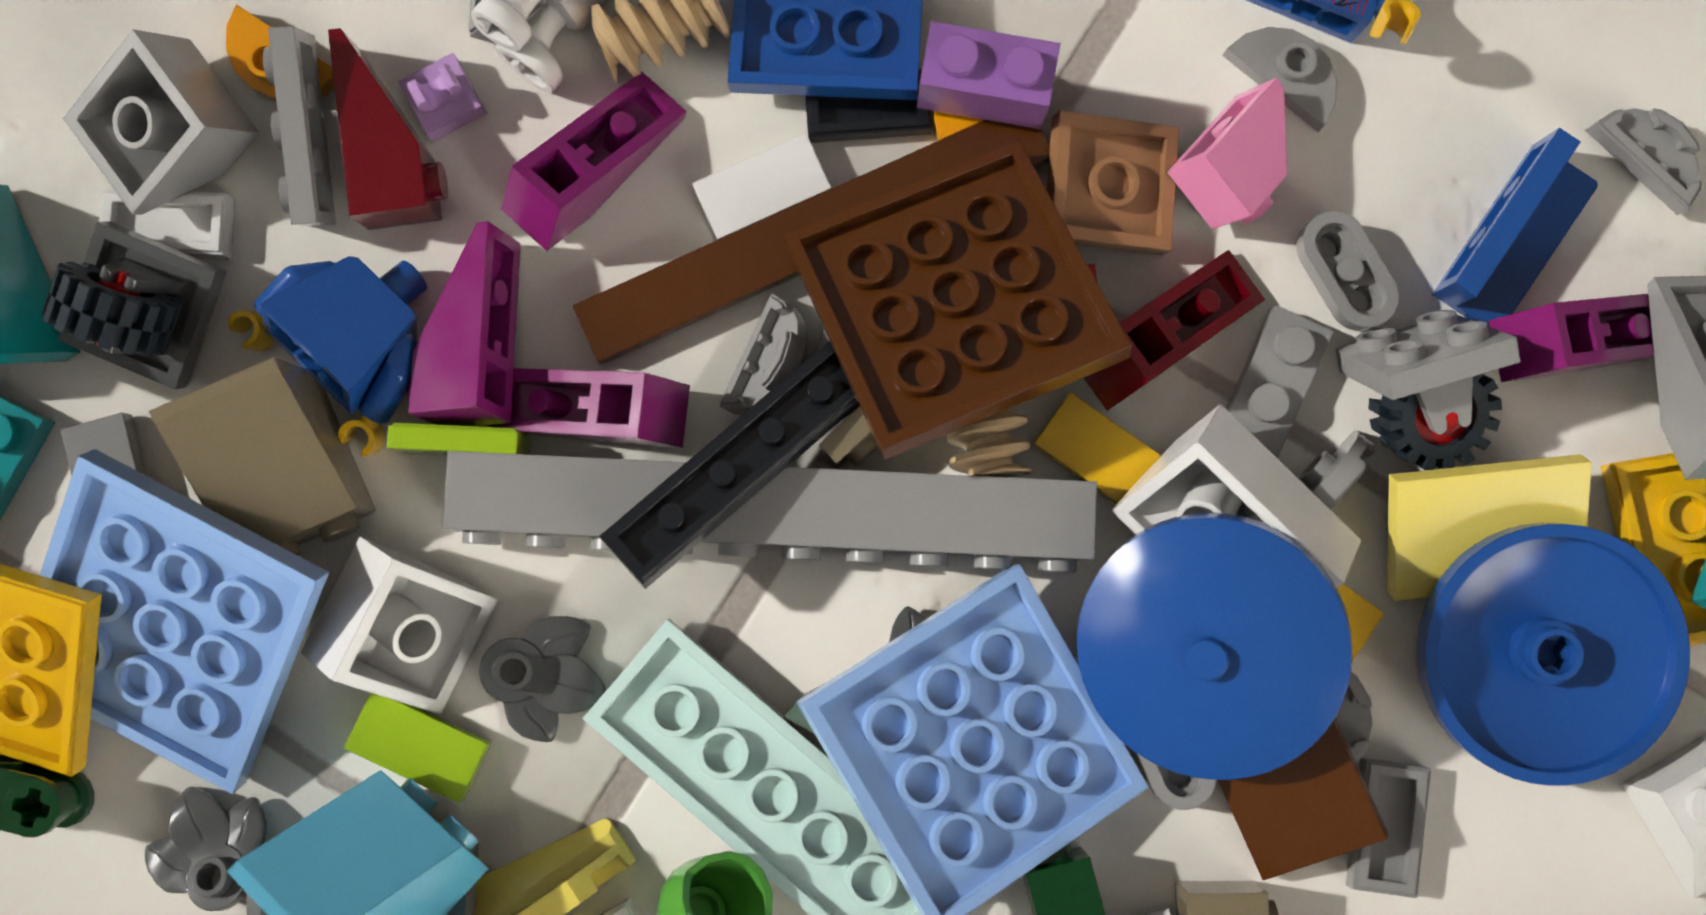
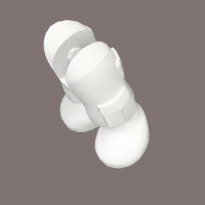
M481 0L472 10L471 17L478 30L496 43L494 49L504 61L531 84L544 92L551 93L560 84L563 77L559 63L550 52V46L563 26L572 30H583L592 19L591 6L598 3L602 7L606 0ZM540 2L542 6L528 18L532 10Z

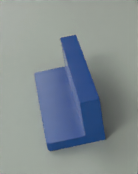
M1559 127L1531 146L1433 291V296L1467 319L1484 321L1488 326L1489 320L1514 313L1598 187L1596 180L1568 162L1581 141Z

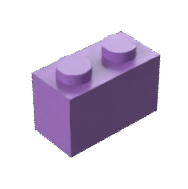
M931 21L919 85L917 108L1041 129L1050 107L1060 43Z

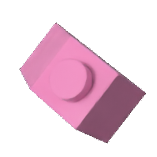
M1277 77L1236 95L1167 172L1211 229L1239 221L1241 225H1246L1259 218L1270 208L1273 203L1270 195L1287 176L1284 86Z

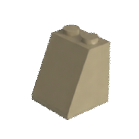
M272 357L149 411L154 425L203 506L298 556L302 554L299 547L300 544L320 535L323 542L349 535L361 528L358 521L359 518L376 511L348 443L341 444L339 441L338 432L341 426L326 390L304 368Z

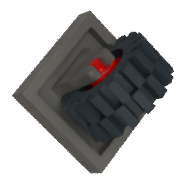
M97 222L82 265L72 261H66V264L61 262L57 265L41 316L44 317L43 320L47 324L55 325L54 329L60 332L59 341L176 390L188 386L227 271L113 222Z

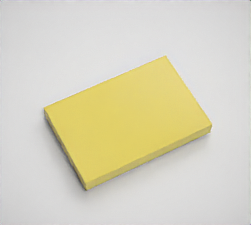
M1577 454L1389 474L1387 593L1394 601L1428 598L1440 577L1462 553L1488 536L1508 528L1532 523H1563L1588 527L1592 462L1583 455Z

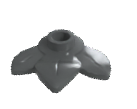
M570 616L541 618L535 621L521 638L501 639L492 644L483 654L479 664L480 681L489 695L503 702L508 724L522 737L534 741L552 742L557 732L558 713L573 714L586 711L593 707L606 691L598 674L584 660L577 658L590 633L591 626L587 622ZM509 659H519L525 667L522 678L512 683L504 681L500 676L502 664Z
M196 787L186 788L171 809L168 823L170 837L154 841L145 848V863L155 883L169 893H188L192 902L206 911H224L235 906L246 896V892L227 871L237 860L265 842L267 823L259 799L256 797L245 799L227 811L209 792ZM218 867L221 877L217 886L213 887V875Z

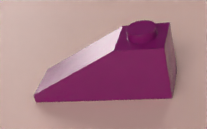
M641 71L640 75L631 78L512 165L501 210L546 251L550 250L587 221L684 120L687 111Z
M489 221L476 223L413 350L411 381L407 389L409 399L408 413L434 425L484 426L511 423L521 243Z
M1648 294L1556 302L1488 321L1491 328L1517 338L1520 362L1498 369L1501 383L1541 378L1654 358Z
M514 368L511 423L486 425V427L515 428L528 435L626 445L683 448L690 385L645 372Z

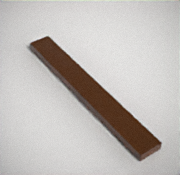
M983 120L572 305L597 362L603 365L800 276L786 246L784 234L1016 140L1020 141L1035 169L1048 164L1050 145L1042 128L1036 129Z

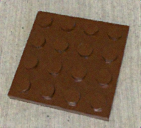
M1019 140L784 234L787 249L884 460L1130 359L1132 345Z

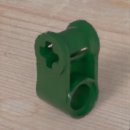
M0 755L1 831L17 834L22 837L35 838L51 832L55 827L67 828L78 824L90 814L94 805V790L91 782L84 774L78 772L70 777L25 763V761Z

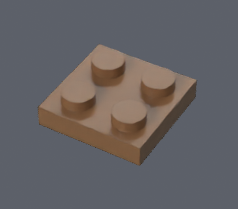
M1062 110L1052 116L1047 192L1076 245L1163 255L1172 250L1176 183L1167 172L1177 162L1179 127Z

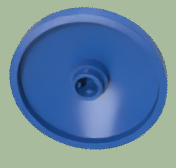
M1197 513L1173 517L1156 523L1127 540L1113 553L1098 572L1085 596L1077 628V655L1084 686L1096 711L1111 731L1130 749L1148 761L1178 774L1201 779L1234 780L1253 777L1284 766L1308 750L1325 733L1337 715L1348 688L1351 673L1352 638L1347 611L1335 584L1322 565L1298 542L1281 531L1253 519L1224 513Z
M1532 523L1508 528L1488 536L1462 553L1448 567L1432 590L1423 610L1417 638V666L1421 687L1431 712L1445 733L1463 751L1491 769L1513 779L1547 786H1566L1598 780L1613 774L1634 762L1656 743L1669 726L1683 698L1690 666V643L1684 613L1677 596L1659 569L1637 549L1615 536L1585 526L1563 523Z

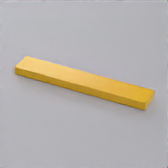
M1072 392L1067 395L1033 443L1035 448L1082 481H1096L1097 491L1115 504L1161 457L1160 454ZM1342 584L1337 590L1346 608L1351 628L1352 663L1385 613Z

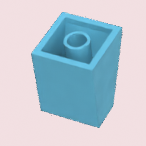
M379 770L237 860L227 873L267 915H447L489 868L471 852L479 840L452 815H449L442 823H439L430 814L438 802L409 777L400 787L382 770Z

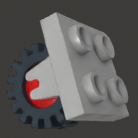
M1438 310L1425 313L1417 317V325L1397 331L1394 328L1368 330L1357 335V343L1336 349L1340 373L1382 394L1381 399L1369 398L1368 405L1370 411L1379 415V417L1369 420L1372 430L1381 435L1377 438L1379 442L1391 450L1392 453L1423 470H1434L1435 466L1440 469L1454 468V459L1467 465L1476 459L1469 450L1473 445L1483 451L1487 449L1491 441L1482 437V434L1486 428L1498 431L1501 421L1490 416L1489 413L1490 411L1502 410V399L1490 394L1499 388L1494 379L1484 374L1520 362L1517 338L1515 336L1491 328L1484 321H1473L1459 316L1454 310Z

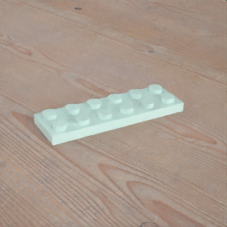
M667 619L582 718L733 850L748 856L763 869L766 878L807 914L921 915L826 752L671 619Z

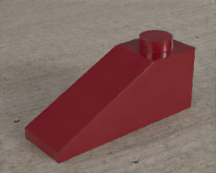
M341 28L329 29L328 35L349 216L368 230L442 220L440 200L448 198V183L442 163L435 162V159L357 45Z
M1227 250L1120 321L1119 324L1132 345L1130 359L1086 376L1084 380L1108 411L1266 299L1230 250Z

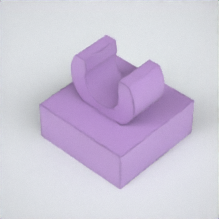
M454 53L398 81L425 134L432 142L487 114L466 72Z

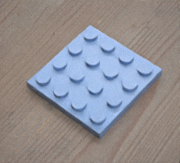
M96 449L79 455L40 576L102 594L90 719L231 794H234L247 782L329 572Z
M1020 564L1004 569L796 702L921 915H967L1149 788L1124 743L1111 731L1096 711L1084 686L1079 665Z

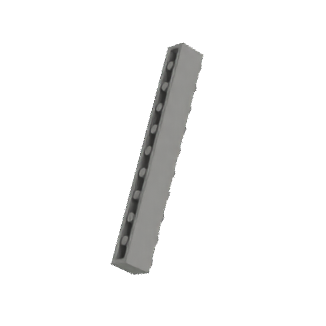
M448 451L442 529L463 531L462 543L501 545L502 533L527 534L526 546L565 548L566 536L591 537L590 549L609 550L599 536L686 462ZM787 467L701 542L719 543V556L756 557L757 545L783 546L782 559L820 560L821 548L846 549V562L884 563L885 551L910 552V565L948 566L949 554L974 555V568L1009 569L1012 566L1013 557L1038 558V571L1076 572L1077 560H1094L1097 482ZM693 549L687 554H693Z

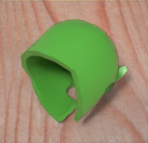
M726 851L691 859L675 869L661 888L657 912L658 915H772L773 892L763 869L746 855Z

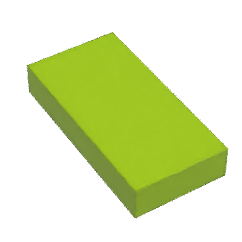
M394 422L392 425H388L387 448L402 453L447 455L448 451L530 455L531 438L526 433L515 428Z
M370 693L344 749L407 779L410 777L417 784L457 803H461L465 800L492 742L424 709Z

